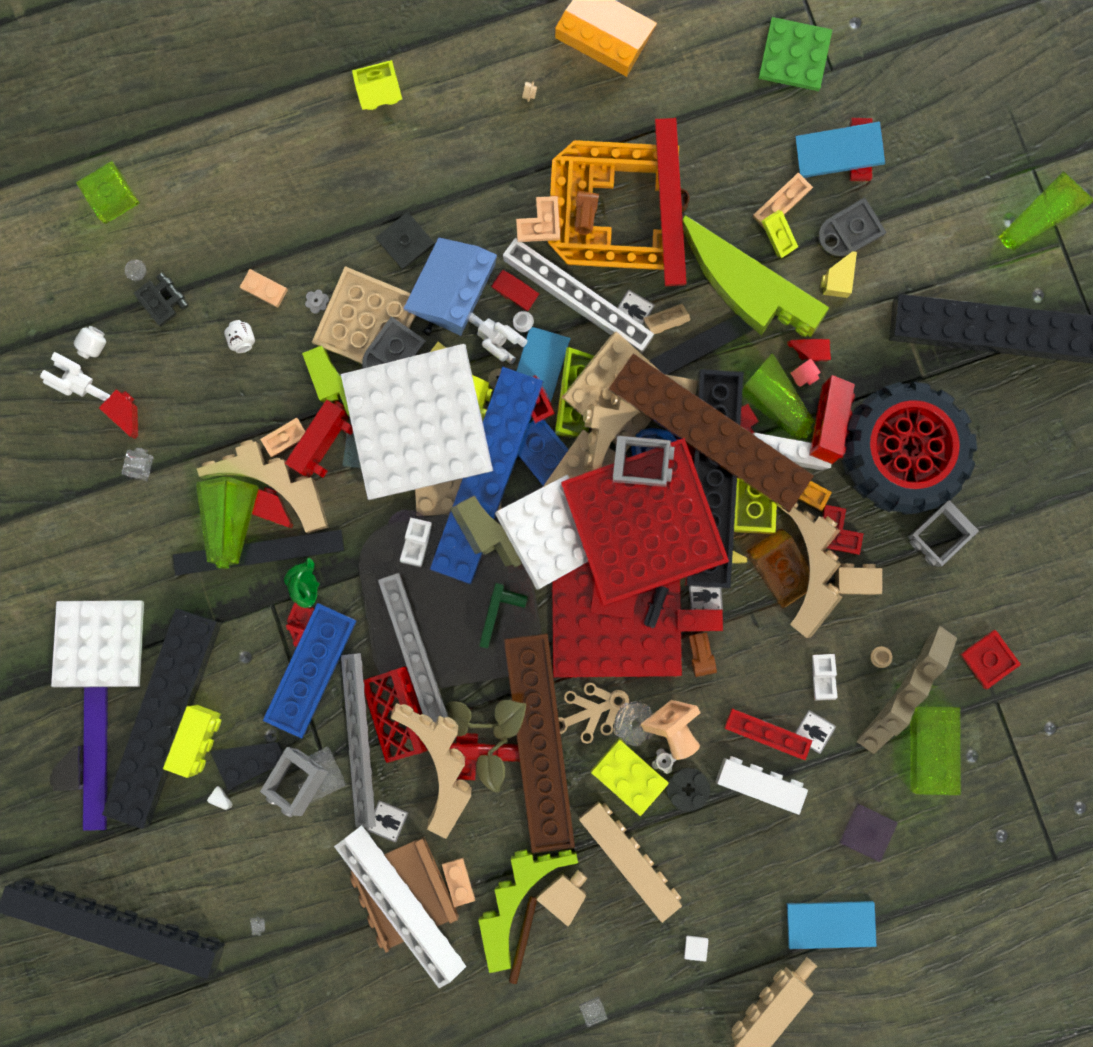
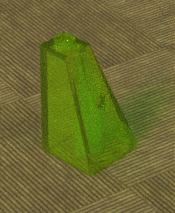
M1063 171L998 237L1002 239V243L1007 248H1011L1014 251L1077 216L1093 203V198Z
M771 353L743 387L742 396L797 441L802 437L806 439L813 431L811 425L814 423V420L778 360Z
M229 477L197 482L196 488L207 562L216 564L217 568H229V565L239 563L258 493V486Z

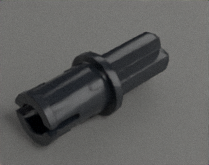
M663 586L655 588L651 602H648L649 608L643 622L645 626L655 628L660 612L664 610L663 604L669 591L668 588Z

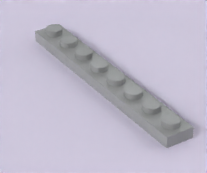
M400 573L378 580L422 713L429 716L433 722H436L439 716L443 718L448 717Z
M361 653L341 655L355 825L358 828L361 825L363 828L376 827Z

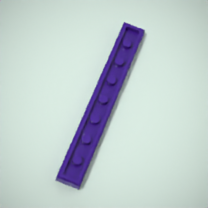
M84 687L83 830L107 829V817L103 816L102 813L107 802L108 687Z

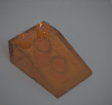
M782 528L746 551L756 570L783 609L807 593L810 569L792 536Z

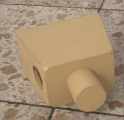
M579 870L575 872L571 879L562 873L536 896V900L564 924L569 926L586 897V892L580 887L588 878Z

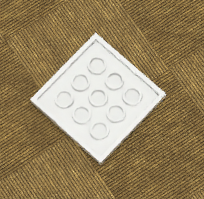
M568 475L495 513L537 590L588 562L561 484L562 481L570 479Z
M57 601L51 687H140L144 602Z

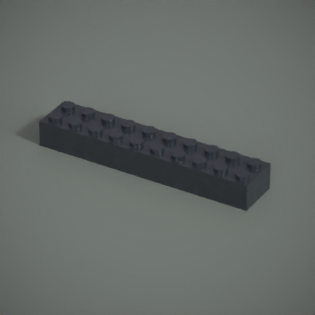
M898 294L893 299L889 341L1093 364V316Z
M700 369L697 377L696 396L740 425L744 372ZM693 448L692 460L729 562L685 577L684 586L729 589L731 588L737 477Z
M175 609L104 807L103 816L141 829L150 826L169 773L163 767L186 707L193 706L222 622L184 609Z
M22 878V880L15 881L4 888L0 900L1 914L208 979L217 970L225 944L220 943L218 938L210 936L204 938L193 930L185 932L179 930L177 925L170 923L163 925L152 917L144 919L138 917L136 912L129 910L122 912L111 904H104L103 906L97 904L95 899L88 897L81 899L70 891H63L62 893L56 891L54 886L47 884L40 886L29 878Z

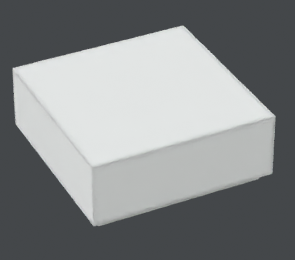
M686 936L684 959L706 961L708 938Z

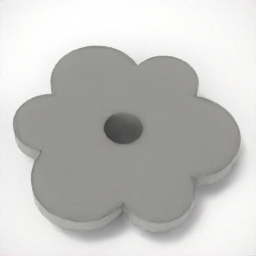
M321 290L310 291L306 295L307 301L305 305L310 308L312 313L317 314L320 310H326L329 297L326 294H322Z

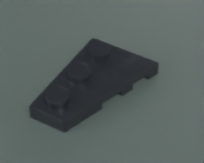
M279 742L212 750L210 753L227 790L274 768L282 756L283 750Z

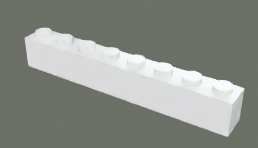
M517 238L512 241L503 254L504 262L608 334L612 335L613 332H618L641 354L653 339L654 333L524 243L517 242Z
M361 825L334 847L437 987L441 988L450 983L466 965L451 947L447 938L437 928L435 922L423 909L422 904L414 897L408 885L397 874L396 869L386 859L382 850L377 847L370 834Z

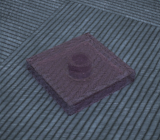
M857 803L839 843L881 862L898 823Z

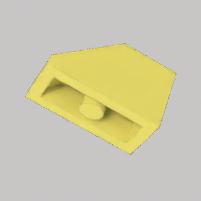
M851 252L831 267L825 275H822L820 287L823 288V295L844 298L850 296L853 287L857 252Z

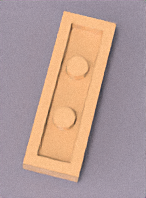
M797 173L753 215V218L764 228L761 222L763 219L777 210H781L785 215L813 187Z

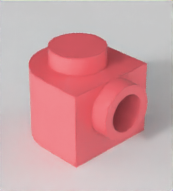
M809 359L790 374L793 376L795 383L802 387L806 383L810 386L819 380L818 375L821 372L813 360Z

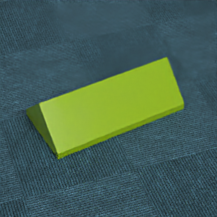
M570 347L566 348L555 434L562 437L578 438L583 430L589 433V427H584L583 416L561 397L593 359L594 355Z

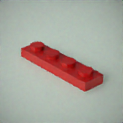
M732 708L724 726V729L803 760H806L813 741Z

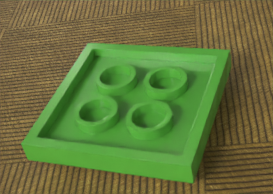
M772 17L758 79L819 91L832 29Z

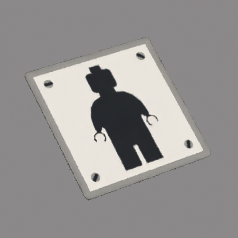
M628 290L617 308L643 326V318L650 315L655 305Z
M689 586L691 610L702 609L703 606L704 609L723 610L721 589Z
M808 710L795 733L813 740L810 748L821 754L836 726Z
M379 800L375 808L376 827L367 828V831L396 842L408 812Z

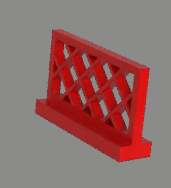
M407 666L363 680L364 693L386 763L428 751L426 745L411 728L407 727L404 730L398 726L399 722H392L387 718L389 711H392L394 708L392 703L395 697L398 698L400 705L405 704L411 707L413 712L419 715L423 714ZM389 676L393 680V689L386 685ZM370 682H374L379 686L376 694L371 691ZM383 689L390 693L388 702L381 698ZM378 702L385 706L383 715L377 710ZM384 723L392 727L389 735L384 733ZM396 731L403 735L401 743L393 739ZM407 739L411 740L413 751L405 747ZM390 744L398 748L395 756H391Z

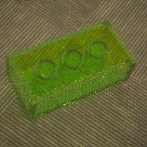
M917 706L911 718L912 793L923 795H961L960 707Z

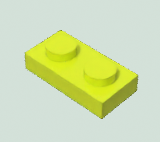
M777 210L761 221L777 257L783 258L798 248L781 210Z

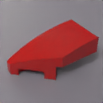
M830 339L787 341V345L797 351L798 357L801 360L812 359L813 361L824 362L831 360Z
M294 602L286 627L293 638V645L297 647L315 608H302Z

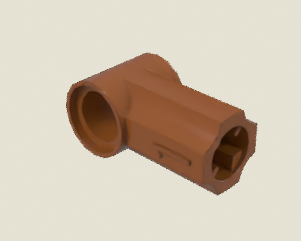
M578 191L574 231L579 234L587 235L592 233L599 194Z
M707 633L689 636L693 656L692 667L695 677L717 673Z

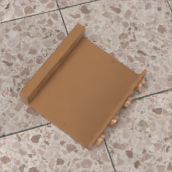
M421 837L384 854L389 863L396 869L403 882L408 885L417 901L422 904L423 909L435 922L436 926H440L448 921L452 923L458 920V912L453 905L451 896L425 837ZM351 871V883L354 888L358 887L361 894L358 896L360 904L363 908H367L369 913L367 916L371 928L375 927L378 934L376 936L377 943L380 948H384L385 953L389 952L391 947L404 942V940L353 871Z

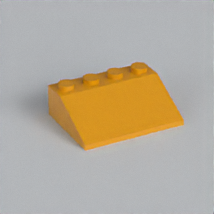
M573 0L555 27V38L627 77L657 23L615 0Z

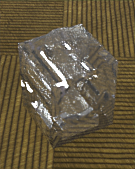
M135 447L134 451L127 450L121 474L148 481L153 456L147 454L148 450Z

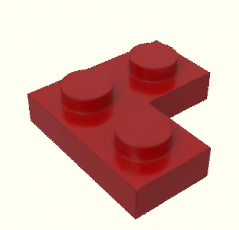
M825 505L822 517L826 519L828 516L838 523L836 527L840 530L826 549L860 555L864 533L843 530L846 509Z

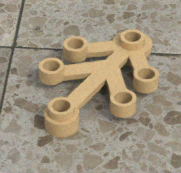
M587 683L584 686V692L587 695H596L607 700L600 704L577 696L574 691H567L564 695L565 701L569 704H577L586 708V710L567 718L558 717L559 721L563 723L560 734H563L568 726L590 717L585 731L580 736L583 743L589 744L593 741V733L601 713L610 709L606 722L600 726V731L603 735H610L613 732V724L618 712L625 710L629 704L628 695L624 691L615 690L610 693L596 687L594 683ZM588 685L594 686L593 693L586 691ZM567 694H574L575 699L568 701L566 698ZM616 697L622 698L620 705L614 703ZM609 725L611 727L610 732H603V726ZM585 733H589L591 735V739L589 741L583 740V735Z

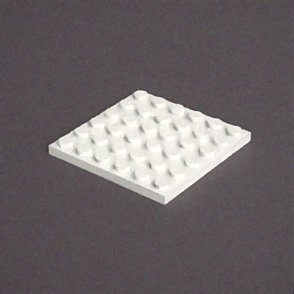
M465 344L341 374L368 500L493 471Z

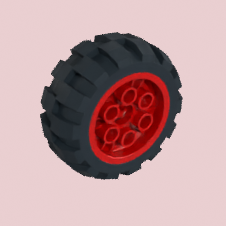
M899 382L885 386L876 393H872L853 411L848 421L847 430L849 434L845 439L844 446H846V451L842 464L846 475H850L855 483L853 488L863 499L867 497L873 501L875 507L888 512H901L902 514H916L931 510L950 501L962 490L965 480L970 479L975 466V462L972 460L973 452L977 451L976 434H971L968 425L972 421L964 408L959 410L953 403L955 398L942 389L935 391L930 389L929 384L912 382L910 384H901ZM909 417L915 418L914 425ZM899 422L906 425V432L898 429ZM920 423H923L927 426V433H923L920 430ZM882 427L888 428L893 435L890 436L881 432ZM933 432L936 438L931 439L929 435ZM887 440H891L893 442V444L895 445L894 450H890L887 448ZM931 442H934L935 444H937V446H938V451H937V452L931 451V449H930V443H931ZM908 445L909 448H912V451L908 452L907 449H904V446ZM890 455L892 460L883 466L880 458ZM931 458L938 460L937 465L933 464ZM897 459H901L904 463V469L897 467ZM919 460H923L926 463L927 468L925 471L919 468ZM912 468L914 481H906L908 470Z

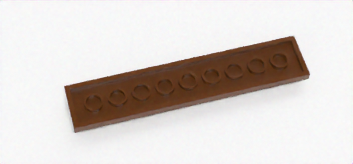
M634 353L608 389L679 439L685 438L688 445L787 512L792 510L814 477L807 470Z
M548 634L506 638L504 642L512 701L526 704L524 719L517 733L532 853L575 848Z

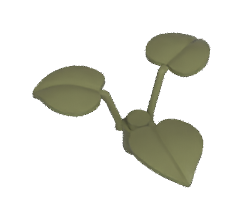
M502 700L498 702L495 708V719L498 723L471 724L469 723L471 711L464 703L458 701L447 703L445 709L448 717L453 719L458 725V737L464 736L468 731V727L494 728V736L501 741L488 751V756H479L477 773L482 783L488 789L500 792V787L505 778V766L501 758L493 755V753L500 746L507 743L508 738L517 736L524 719L526 704Z

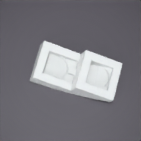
M410 518L400 562L422 567L430 535L431 522Z
M813 655L812 667L815 701L836 700L835 676L837 673L835 655Z

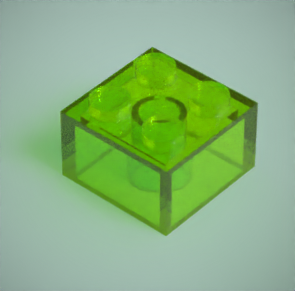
M113 161L76 182L97 218L104 224L140 204L122 172Z

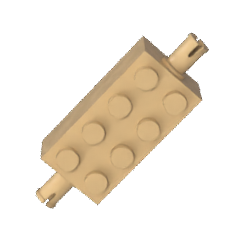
M806 957L795 972L790 971L787 967L784 970H779L773 978L774 982L772 985L765 987L760 993L759 1001L756 1004H751L745 1013V1018L742 1021L739 1020L733 1026L731 1036L734 1040V1047H771L813 996V992L807 986L805 980L818 966Z

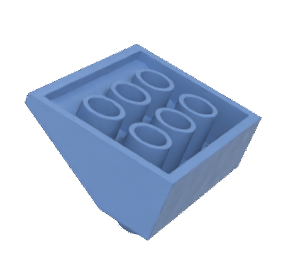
M438 238L403 310L461 336L495 267L497 255L478 246Z

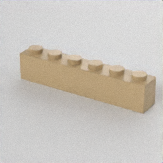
M599 801L579 816L580 822L663 923L682 907L679 901L681 896L674 888L670 890L665 883L668 880L661 871L656 873L651 867L654 863L647 854L643 856L638 851L640 845L633 837L629 839L624 832L627 829L620 820L615 822L610 816L613 812L606 803L601 805Z

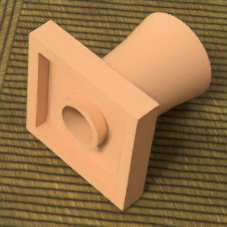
M670 700L641 723L645 732L666 737L672 758L674 759L687 758L693 755L700 747V744L686 725L700 714L696 705Z

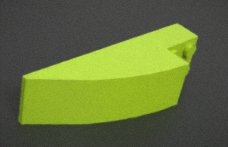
M686 215L684 216L683 232L703 274L719 296L739 317L761 336L776 315L781 323L787 326L790 324L795 327V331L801 336L812 337L826 316L829 309L828 306Z

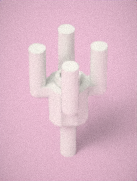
M473 313L469 318V321L478 327L477 335L484 340L482 346L502 362L506 360L508 363L513 364L516 360V357L501 347L506 339L513 344L518 343L522 347L528 342V340L508 325H502L500 322L495 323L490 318L482 321Z
M56 352L52 355L51 360L55 361L54 365L66 371L62 379L45 370L40 375V378L44 379V384L68 396L72 392L82 397L89 393L104 402L110 396L91 385L93 379L83 374L79 364Z

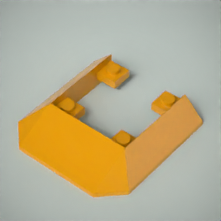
M574 140L552 160L550 196H558L560 240H550L548 244L567 265L664 270L661 230L653 229L652 247L611 245L612 227L593 226L592 233L587 235L574 231L578 191L592 193L593 188L613 189L614 171L656 173L655 191H659L656 145Z

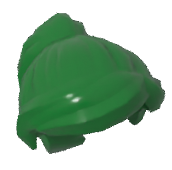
M310 557L306 559L305 563L297 564L289 569L284 577V583L288 588L290 598L302 608H309L314 605L320 585L312 574L315 564Z

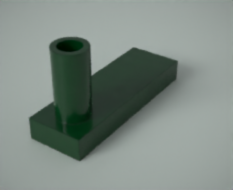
M494 584L479 647L488 649L500 602L525 608L528 595L503 589V584Z

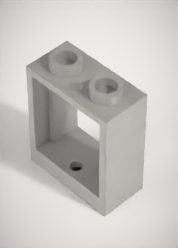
M617 436L613 481L666 487L667 482H671L672 469L668 468L669 460L674 458L675 447H671L670 440ZM626 445L663 448L664 456L661 479L623 476Z
M947 501L935 509L907 537L911 540L909 543L914 549L923 552L925 555L924 559L931 566L940 567L958 552L979 530L951 501ZM943 513L963 535L938 557L918 535Z
M286 747L260 792L266 796V801L282 808L281 812L286 816H302L328 771L299 749ZM292 763L308 773L309 776L293 803L290 804L275 791Z

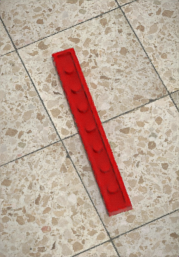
M676 118L655 119L665 286L686 285L677 121Z

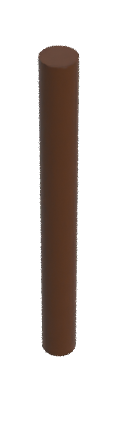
M529 896L509 982L512 984H517L537 904L535 896Z

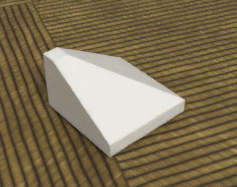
M219 786L214 789L207 800L208 803L225 810L233 805Z

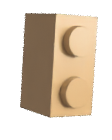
M841 564V567L835 572V587L840 590L838 594H882V568H876V564H863V568H854V564Z

